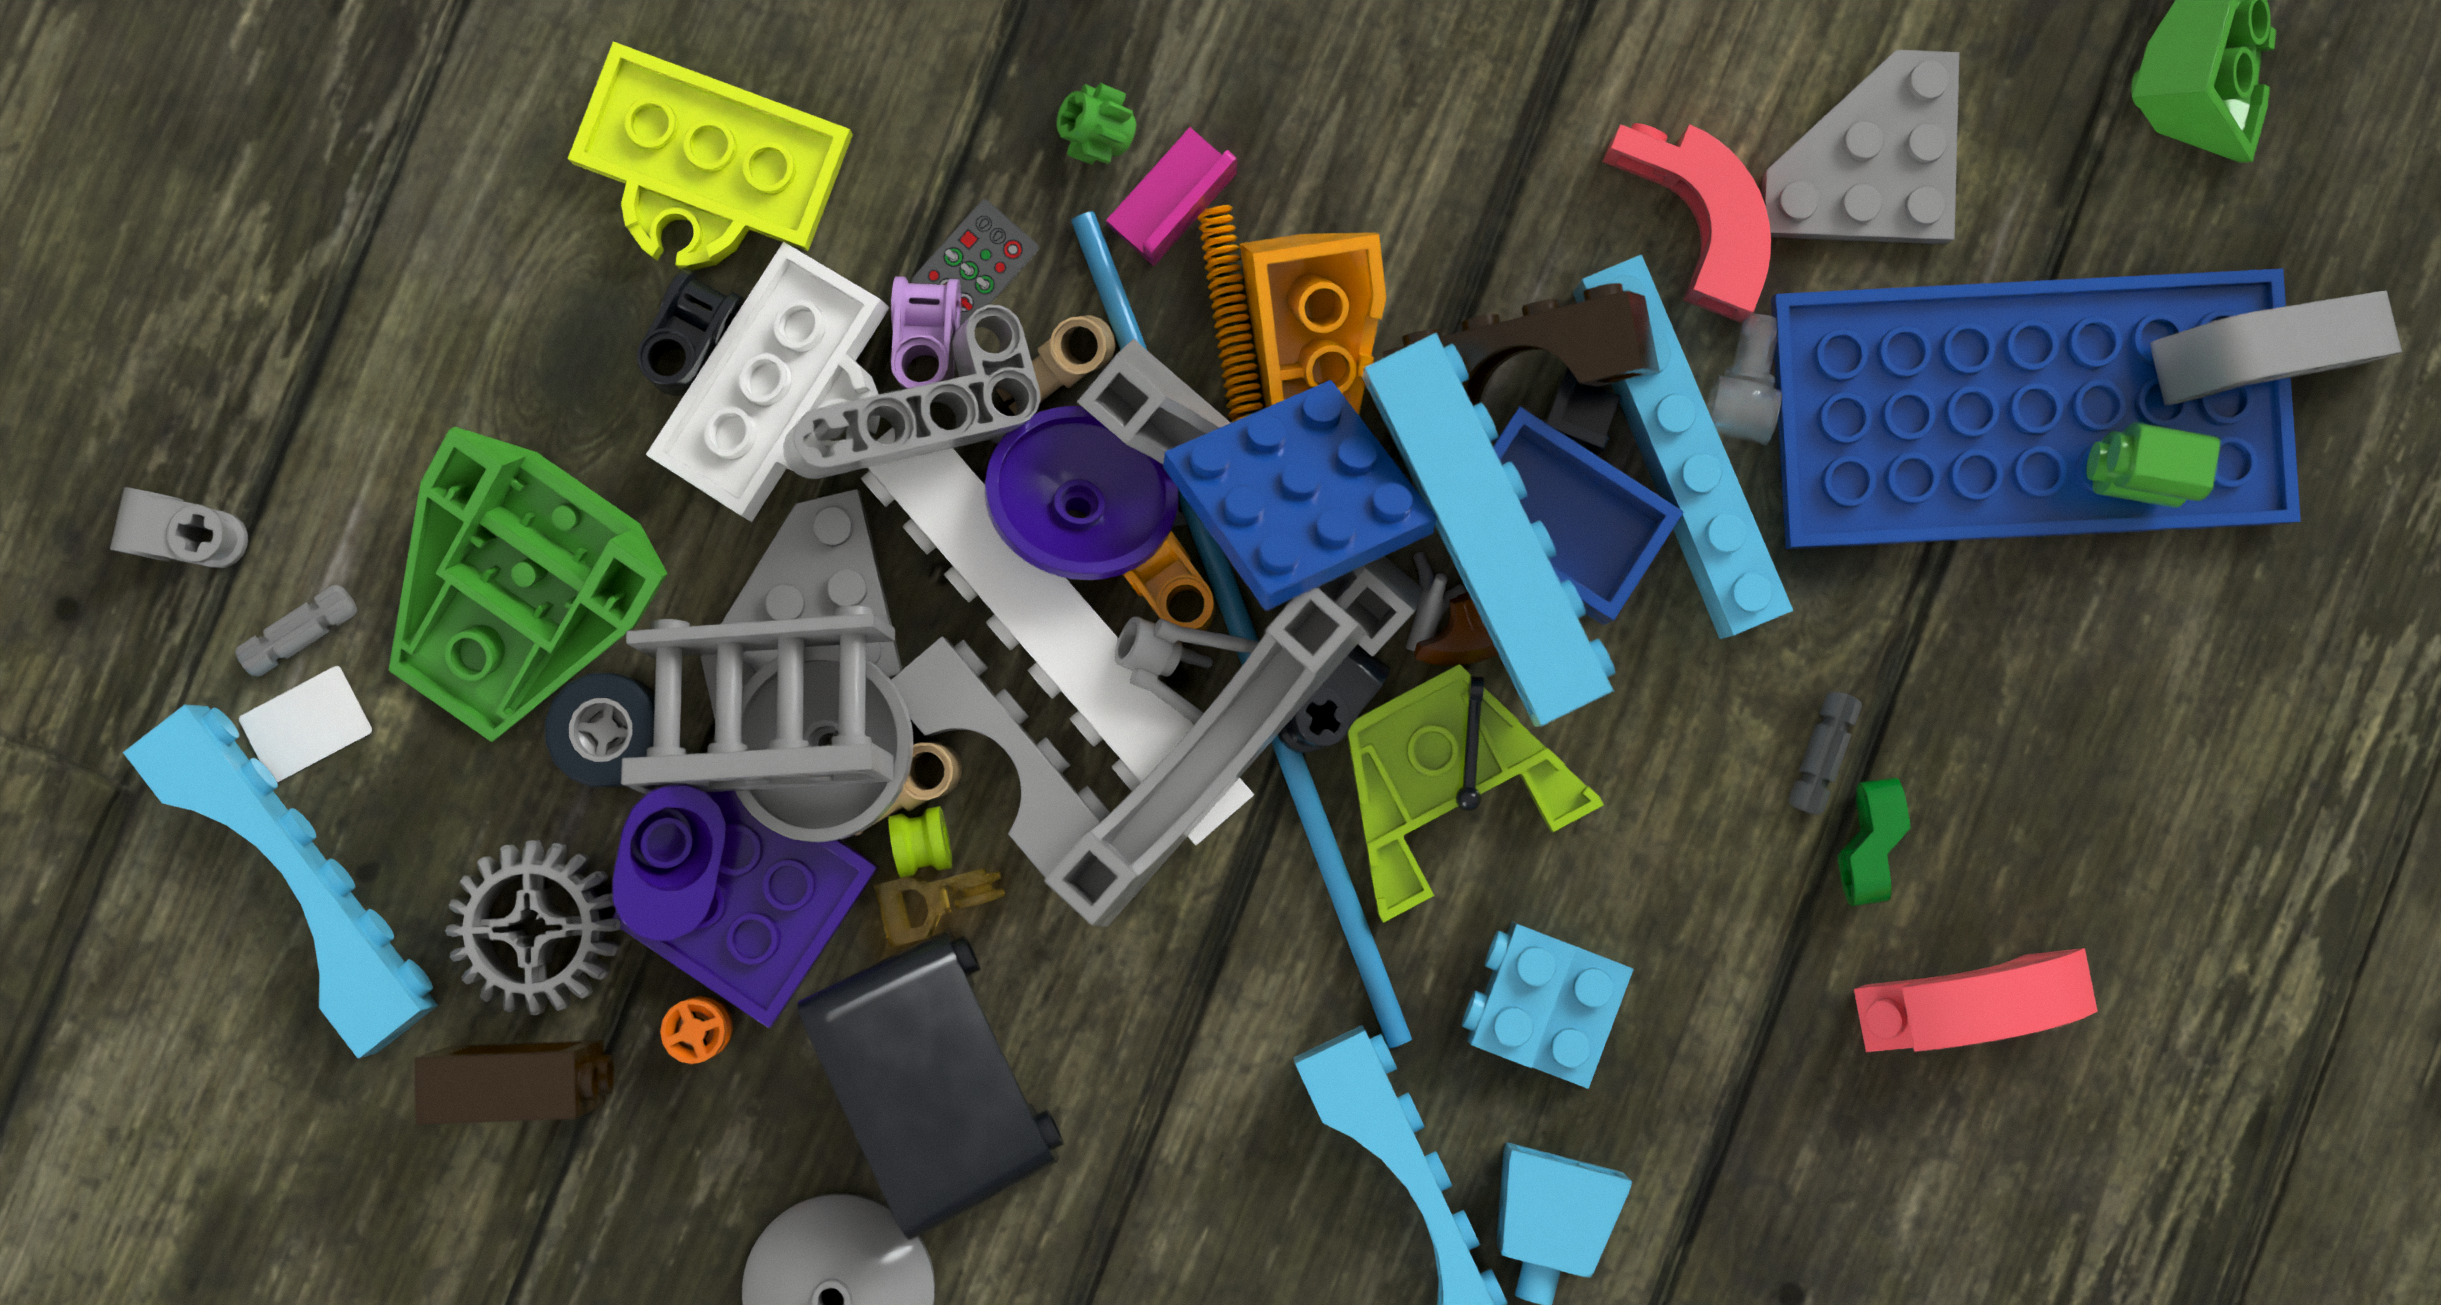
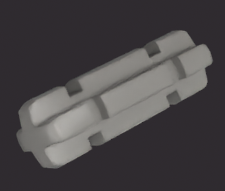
M332 585L314 597L316 603H304L264 629L263 637L257 638L253 636L245 641L235 651L242 667L251 676H262L279 665L278 658L282 659L285 657L288 659L330 632V624L341 625L357 612L356 604L351 595L342 586Z

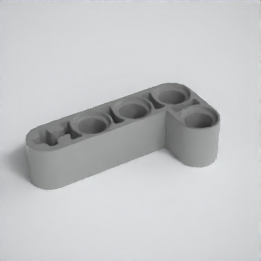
M2387 291L2245 313L2207 323L2149 343L2164 405L2191 401L2241 386L2355 366L2402 353Z
M986 305L977 309L959 327L952 341L953 355L959 378L817 408L805 413L788 432L783 444L784 458L788 466L797 475L805 478H823L1003 437L1006 433L1018 429L1037 412L1040 403V392L1024 331L1018 317L1010 309L1003 306ZM976 327L987 328L996 334L1000 342L999 353H989L978 346L974 333ZM993 389L1005 390L1013 396L1017 407L1015 416L1001 414L994 407L991 396ZM932 402H941L953 410L956 416V427L954 430L942 429L933 422L929 409ZM870 416H880L888 420L895 431L894 443L882 444L875 441L867 430V418ZM846 429V440L833 444L823 456H821L818 448H807L804 443L813 431L817 440L825 441L838 438Z

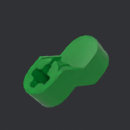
M1896 777L1859 782L1857 784L1856 803L1860 830L1837 855L1843 891L1851 907L1888 902L1891 898V876L1887 854L1911 829L1905 793L1902 784Z

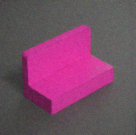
M1189 127L1106 220L1107 226L1152 266H1155L1197 219L1198 215L1209 206L1237 174V157L1229 150H1226L1221 155Z

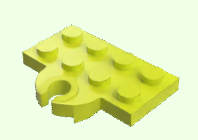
M613 41L568 160L576 166L626 184L621 201L625 227L630 231L640 247L656 261L664 252L661 240L664 228L675 220L689 221L693 226V238L688 246L677 252L675 265L680 270L685 267L696 270L717 265L734 253L749 230L809 251L853 134L846 127Z

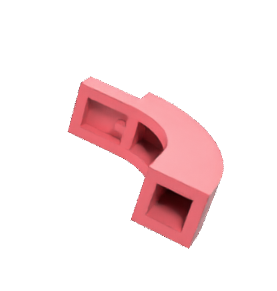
M1634 123L1629 128L1620 124L1610 141L1603 162L1672 190L1685 201L1696 218L1701 240L1700 254L1683 300L1742 323L1755 310L1766 280L1771 255L1769 218L1761 192L1752 175L1739 158L1722 142L1689 124L1675 146L1667 143L1668 136L1654 127Z
M2085 948L2027 954L1999 965L1974 971L1930 978L1866 984L1854 989L1866 1052L1914 1048V1052L1996 1041L2059 1027L2098 1012Z

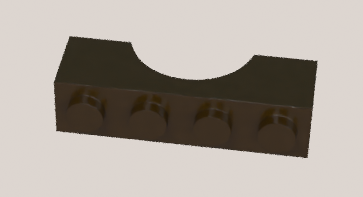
M1621 283L1605 284L1583 291L1585 301L1562 307L1560 299H1547L1529 303L1521 307L1522 317L1500 322L1499 314L1469 318L1461 322L1462 332L1442 337L1440 336L1439 329L1413 332L1402 336V347L1383 351V357L1385 358L1437 333L1443 348L1453 344L1464 362L1469 379L1461 384L1472 406L1480 403L1485 385L1499 366L1520 353L1532 350L1549 351L1568 366L1579 383L1596 387L1660 372L1645 296L1628 290L1623 291Z

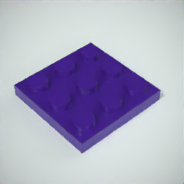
M735 791L706 792L720 807L726 824L725 844L721 856L715 893L706 917L692 932L675 940L652 941L634 934L620 920L617 911L612 918L620 920L621 930L767 1028H771L791 1001L880 866L841 840L826 842L801 841L788 838L770 830L751 815Z

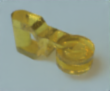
M986 868L929 883L918 875H913L874 885L889 947L914 942L933 935L941 915L951 912L945 885L950 884L952 892L957 890L964 892V897L955 901L956 909L980 905L1006 896L1004 888L997 890L992 888V882L1001 879L1000 872L987 874ZM910 889L916 890L925 897L929 911L924 924L914 928L910 926L902 891Z

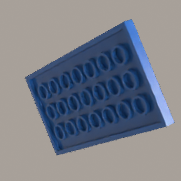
M2283 269L1775 294L1771 298L1786 549L2281 525L2301 522L2291 377L2241 386L2191 401L2164 405L2149 344L2152 341L2224 318L2286 307ZM2134 422L2215 436L2221 442L2212 491L2201 501L2186 500L2183 505L2177 508L2096 494L2092 489L2094 480L2087 478V461L2090 450L2096 441L2101 442L2109 432H2123L2128 425Z

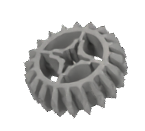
M539 840L527 841L522 856L515 845L502 846L499 855L501 865L490 856L482 857L477 861L478 869L484 880L472 875L463 876L460 880L462 888L471 895L470 900L456 898L452 899L448 905L449 909L453 912L464 915L463 923L446 926V934L451 937L463 935L465 947L456 948L451 951L450 958L454 962L470 958L473 966L464 972L462 981L465 984H471L484 977L487 981L480 994V998L484 1001L494 1000L504 990L503 1009L505 1011L513 1012L518 1010L524 998L531 1015L543 1013L547 1005V999L558 1011L568 1008L571 998L569 989L579 998L588 997L593 992L591 983L585 973L599 980L607 978L610 974V969L597 958L598 955L615 956L620 953L621 946L605 939L606 931L611 932L620 929V920L606 919L604 908L614 906L612 893L599 897L596 889L606 882L608 875L602 870L596 871L584 878L582 875L588 867L590 860L589 856L584 853L576 854L565 866L567 846L562 843H553L548 849L546 856ZM523 876V890L517 891L516 905L511 914L504 918L490 919L492 907L502 890L512 881ZM545 876L561 884L571 894L579 908L580 915L565 914L557 909L553 903L552 888L545 887ZM536 912L538 915L535 920L544 919L546 925L560 924L563 927L546 931V934L536 936L534 942L532 939L535 934L526 935L525 929L511 930L508 928V926L525 923V920L535 918ZM582 935L577 953L570 964L556 976L547 979V964L553 962L554 947L563 937ZM491 940H502L512 945L517 953L518 967L525 968V976L514 972L501 961L493 948Z

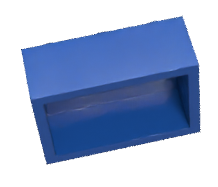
M1519 406L1492 447L1501 465L1511 461L1523 481L1527 497L1519 501L1530 523L1532 524L1540 520L1554 544L1557 555L1548 560L1559 582L1561 583L1568 579L1572 582L1582 600L1586 615L1602 625L1610 623L1619 614L1684 511Z

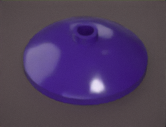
M1064 406L1038 412L1021 427L1003 436L993 451L988 464L985 479V502L989 517L997 533L1006 545L1023 560L1040 570L1060 577L1078 580H1099L1127 573L1154 556L1168 538L1173 527L1179 502V490L1163 468V464L1126 445L1082 406ZM1079 510L1086 517L1075 518L1070 516L1067 511Z

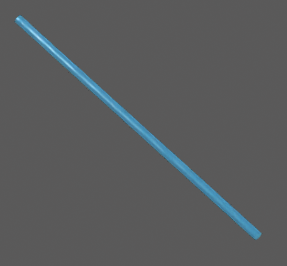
M1086 212L1076 216L1071 220L1120 350L1132 339H1135L1147 350L1095 212ZM1179 490L1180 507L1229 634L1259 641L1227 556ZM1237 652L1242 666L1252 653ZM1277 735L1271 741V744L1388 1048H1393L1412 1040L1411 1034L1303 753H1296L1288 749Z

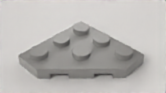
M1896 50L1762 174L1761 195L1769 218L1771 238L1949 244L1955 240L1959 52Z
M855 489L796 503L721 624L834 616V609L838 607L863 606L871 608L875 615L892 626L861 491ZM896 640L866 643V659L881 669L889 678L895 677L902 671ZM840 645L819 646L840 649ZM778 649L743 652L742 688L759 669L778 657ZM717 654L701 655V662L715 718Z

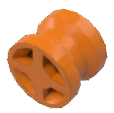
M701 995L683 1000L671 1007L662 1020L660 1030L662 1044L669 1055L679 1062L689 1064L705 1062L722 1052L731 1041L734 1029L732 1015L722 1002L713 997ZM692 1012L695 1013L696 1017L702 1018V1019L705 1020V1021L703 1022L702 1020H700V1019H698V1018H694Z

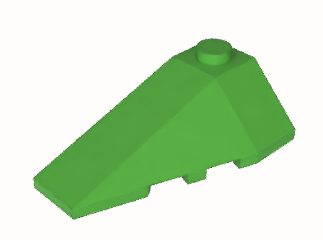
M2175 0L2149 40L2141 68L2135 72L2131 85L2132 98L2135 105L2141 109L2157 133L2240 163L2253 162L2267 112L2270 87L2265 84L2258 85L2262 51L2274 50L2276 29L2270 26V9L2267 0Z

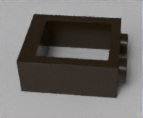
M603 1040L451 1045L414 1058L416 1125L576 1119L605 1104V1094H611L614 1086V1063L611 1055H604Z

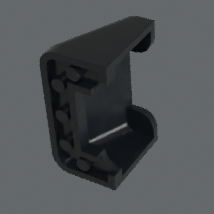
M950 928L798 1001L797 1004L807 1035L890 1210L908 1240H913L1055 1164L1060 1158L1056 1148L1064 1145L1061 1133L1049 1110L1047 1109L1038 1114L1034 1106L1027 1103L973 990L974 981L971 974L981 970L978 959L966 936L963 935L955 939Z

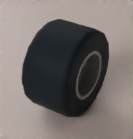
M590 673L568 683L553 699L545 719V744L554 764L571 780L590 787H626L621 784L622 758L646 757L647 748L653 747L655 693L644 682L616 673Z

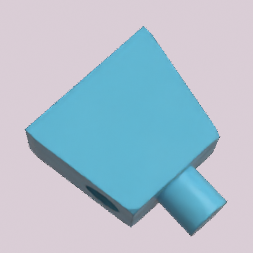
M1505 1142L1496 1240L1497 1248L1503 1256L1523 1261L1515 1296L1541 1305H1553L1561 1271L1587 1278L1592 1276L1631 1188L1632 1181L1623 1172Z

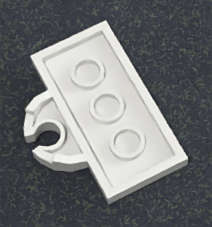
M783 242L646 455L752 522L786 468L792 470L784 458L783 444L788 432L802 416L817 408L879 395L872 376L856 360L890 307L878 297ZM870 416L866 421L867 430L876 434L880 416ZM814 431L804 441L807 448H818L821 456L833 444L838 442L831 441V439L819 441L815 437Z

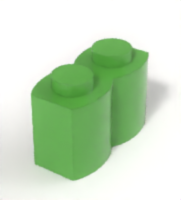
M2134 422L2128 425L2123 432L2111 431L2101 442L2096 441L2093 444L2087 461V478L2094 480L2092 489L2096 494L2177 508L2183 505L2186 500L2201 501L2212 491L2221 442L2215 436Z

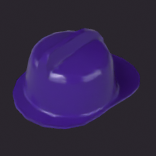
M666 785L647 793L632 807L621 830L612 879V901L620 920L636 935L652 941L675 940L692 932L708 913L715 893L721 856L725 844L726 824L720 807L704 791L689 785Z

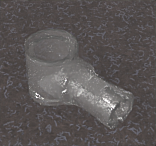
M1752 313L1743 320L1733 366L1726 368L1724 376H1717L1707 403V409L1718 434L1761 445H1767L1773 435L1782 399L1781 390L1773 389L1775 377L1770 374L1777 345V318Z

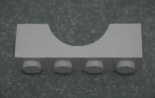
M942 636L893 677L891 681L901 693L910 719L925 736L932 737L954 730H972L993 739L1008 753L1015 764L1021 785L1019 811L1008 834L1042 875L1047 878L1086 832H1091L1111 812L1088 785L1080 792L1072 786L1062 774L1071 765L1047 737L1036 743L1021 724L1029 718V715L1005 688L997 695L993 693L980 677L988 667L963 639L954 647L947 638Z

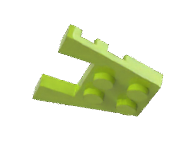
M1460 664L1360 716L1354 721L1347 732L1377 913L1383 923L1434 896L1404 839V835L1458 807L1455 797L1458 790L1463 787L1469 704L1468 688L1469 679L1472 676ZM1484 688L1481 702L1476 789L1480 794L1519 774L1550 832H1555L1604 805L1601 798L1589 786H1586L1572 773L1563 761L1534 737L1506 707Z

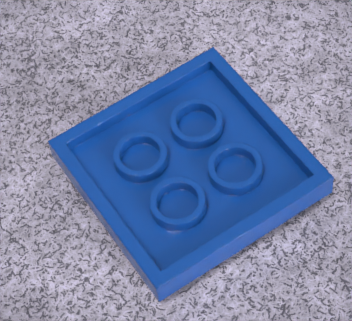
M1332 380L1165 451L1163 468L1265 611L1434 533L1437 517Z

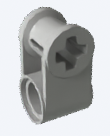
M124 487L110 550L170 562V559L213 568H226L235 564L243 557L248 546V533L240 519L227 512L214 510L203 505L183 502V499ZM205 531H213L211 543L202 542V536Z

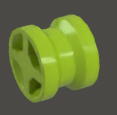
M941 806L926 809L920 817L909 818L904 814L889 816L888 824L891 847L900 878L913 876L919 868L932 866L938 871L952 868L950 840Z

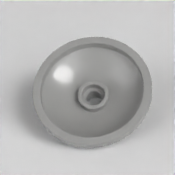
M828 647L804 648L803 740L809 741V747L827 746L828 740L833 735H839L840 649ZM778 657L759 669L742 688L741 744L748 746L747 751L769 749V742L776 739ZM866 659L865 736L871 737L873 744L894 755L893 781L735 791L742 804L752 816L770 830L788 838L801 841H835L850 837L870 827L894 804L905 785L911 768L913 729L910 715L901 693L881 669Z
M831 1193L811 1197L781 1213L766 1227L753 1246L746 1263L742 1283L743 1305H824L822 1292L827 1288H835L842 1293L844 1298L843 1305H934L935 1301L934 1270L931 1258L921 1237L908 1240L897 1224L890 1207L866 1196L850 1193Z

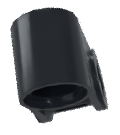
M686 267L680 270L669 285L659 312L645 337L640 342L637 351V362L643 375L664 394L671 396L685 395L742 307L744 297L734 292L727 296L698 281L695 271ZM693 303H696V304H698V305H700V306H702V307H704V308H706V309H708V310H710V311H707V310H705V309H703V308H701V307H699V306H697V305H695V304H693ZM670 349L685 351L686 361L678 373L672 376H662L657 373V363L664 352Z
M1357 644L1279 732L1278 736L1281 742L1288 749L1296 753H1310L1322 747L1338 743L1347 734L1362 709L1379 691L1390 672V667L1375 655L1372 657ZM1310 710L1317 714L1313 724L1320 731L1312 733L1309 729L1312 717L1307 712Z

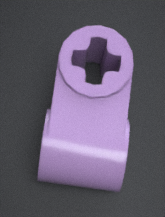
M895 276L891 299L893 330L891 367L894 376L903 390L954 379L955 359L952 341L955 332L960 327L961 284L959 279H949L946 285L908 283L906 277ZM929 355L939 360L938 372L930 380L915 382L907 377V369L913 359Z

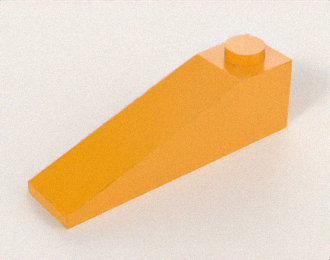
M1377 232L1298 234L1240 243L1248 311L1265 408L1332 380L1359 415L1365 389L1362 374L1365 367L1373 364L1372 350L1378 321L1379 319L1382 320L1386 302L1379 234Z

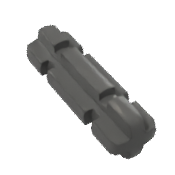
M1838 691L1829 692L1826 695L1819 714L1824 719L1822 724L1815 725L1799 769L1800 772L1804 773L1803 777L1799 781L1795 780L1789 796V804L1792 807L1812 815H1821L1824 812L1831 791L1826 790L1828 783H1835L1852 736L1847 733L1849 726L1856 725L1862 708L1861 701L1857 698Z

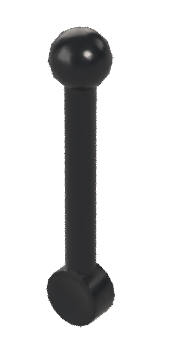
M1470 676L1463 787L1458 790L1455 797L1458 807L1465 811H1473L1481 802V794L1476 789V774L1484 677Z

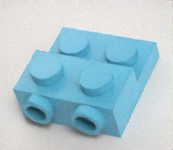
M1511 921L1507 934L1498 930L1489 947L1484 966L1493 969L1484 994L1475 990L1467 1005L1462 1020V1027L1470 1030L1467 1041L1470 1045L1589 1089L1634 969Z

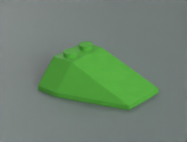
M458 427L450 428L420 482L388 671L493 742L624 637L626 631H631L635 628L668 573L639 522L539 453Z

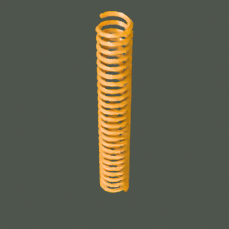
M1221 205L1205 208L1198 215L1197 220L1202 223L1199 226V230L1203 232L1200 239L1205 242L1202 250L1207 252L1203 259L1208 262L1205 266V269L1209 271L1206 279L1211 281L1208 285V289L1212 291L1209 298L1214 301L1211 309L1216 311L1212 318L1218 321L1214 328L1219 331L1215 338L1220 340L1217 348L1222 351L1218 355L1223 360L1220 368L1225 370L1221 376L1227 380L1223 387L1229 390L1225 394V398L1230 400L1226 407L1232 410L1229 412L1228 417L1234 422L1251 415L1237 414L1258 410L1264 405L1262 403L1236 405L1245 401L1260 399L1262 395L1260 393L1234 395L1244 391L1257 390L1261 385L1258 383L1233 385L1243 381L1256 380L1259 375L1256 373L1231 375L1241 371L1255 370L1258 365L1255 363L1230 365L1240 361L1253 360L1256 357L1253 353L1228 356L1235 352L1252 350L1253 344L1225 346L1234 342L1251 340L1253 335L1246 333L1236 336H1224L1232 332L1247 331L1251 328V325L1245 323L1234 326H1222L1231 322L1246 321L1250 316L1248 314L1221 316L1226 313L1245 311L1248 308L1246 304L1220 306L1225 303L1244 301L1247 297L1244 294L1218 297V295L1243 291L1245 288L1243 284L1216 287L1222 283L1241 281L1244 277L1241 274L1214 277L1221 273L1238 272L1242 268L1239 264L1212 267L1217 264L1237 262L1241 258L1237 254L1211 257L1216 254L1236 252L1239 248L1236 244L1217 248L1210 247L1215 244L1235 242L1238 238L1233 234L1208 238V236L1213 234L1230 233L1236 229L1234 225L1206 228L1212 224H1225L1234 220L1235 217L1232 215L1204 218L1208 215L1229 213L1233 209L1230 205Z

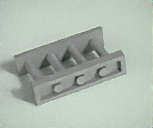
M842 606L835 608L834 616L704 626H690V623L676 619H660L652 621L651 627L648 630L626 631V644L652 658H656L653 747L647 748L646 757L622 758L621 784L646 795L666 785H689L704 792L893 781L894 755L873 744L871 737L865 736L866 643L895 641V628L875 615L871 608ZM840 645L839 735L832 737V746L809 747V741L803 740L804 647ZM778 649L776 739L769 742V749L747 751L748 746L741 744L743 652ZM717 654L715 742L708 745V753L686 754V749L680 747L682 656Z

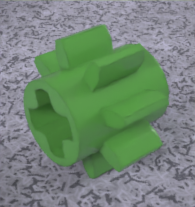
M1100 82L1097 88L1084 84L1081 91H1074L1065 98L1058 112L1057 130L1061 138L1071 141L1067 151L1068 156L1091 165L1096 160L1109 164L1112 156L1118 157L1129 148L1135 135L1136 121L1133 110L1122 106L1126 93Z

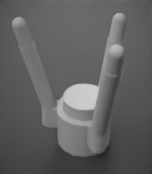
M1138 616L1131 618L1119 636L1115 650V662L1117 665L1132 670L1131 684L1152 692L1194 724L1204 713L1158 679L1159 675L1170 676L1176 669L1179 661L1205 669L1212 666L1213 661L1210 657L1182 647V642L1243 653H1252L1259 644V641L1178 626L1164 619H1159L1155 624Z

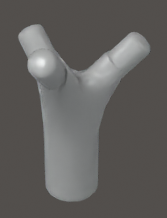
M1418 552L1413 556L1418 571L1419 586L1424 590L1418 602L1414 622L1405 647L1412 651H1415L1417 642L1436 635L1440 620L1450 606L1449 600L1456 598L1457 595L1466 593L1462 585H1457L1444 593L1448 578L1444 573H1437L1435 578L1433 577L1431 567L1424 552Z

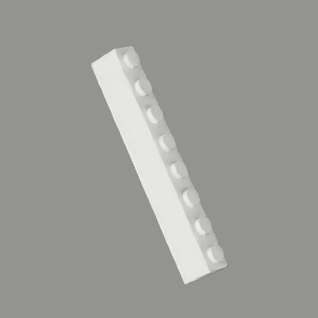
M893 427L881 436L877 442L882 444L894 443L895 431ZM953 448L867 467L869 471L861 477V480L885 507L896 500L911 517L902 526L927 555L936 547L952 564V567L944 573L946 578L968 602H971L979 595L994 613L986 621L987 625L1010 651L1019 643L1036 661L1027 671L1052 699L1061 691L1078 709L1069 719L1093 747L1104 739L1120 758L1111 766L1112 769L1133 791L1194 726L1193 723L1152 692L1130 683L1132 670L1117 665L1115 662V650L1119 638L1066 578L1034 567L1015 554L1006 545L989 517L985 502V484ZM1240 778L1188 835L1195 845L1200 843L1254 795Z

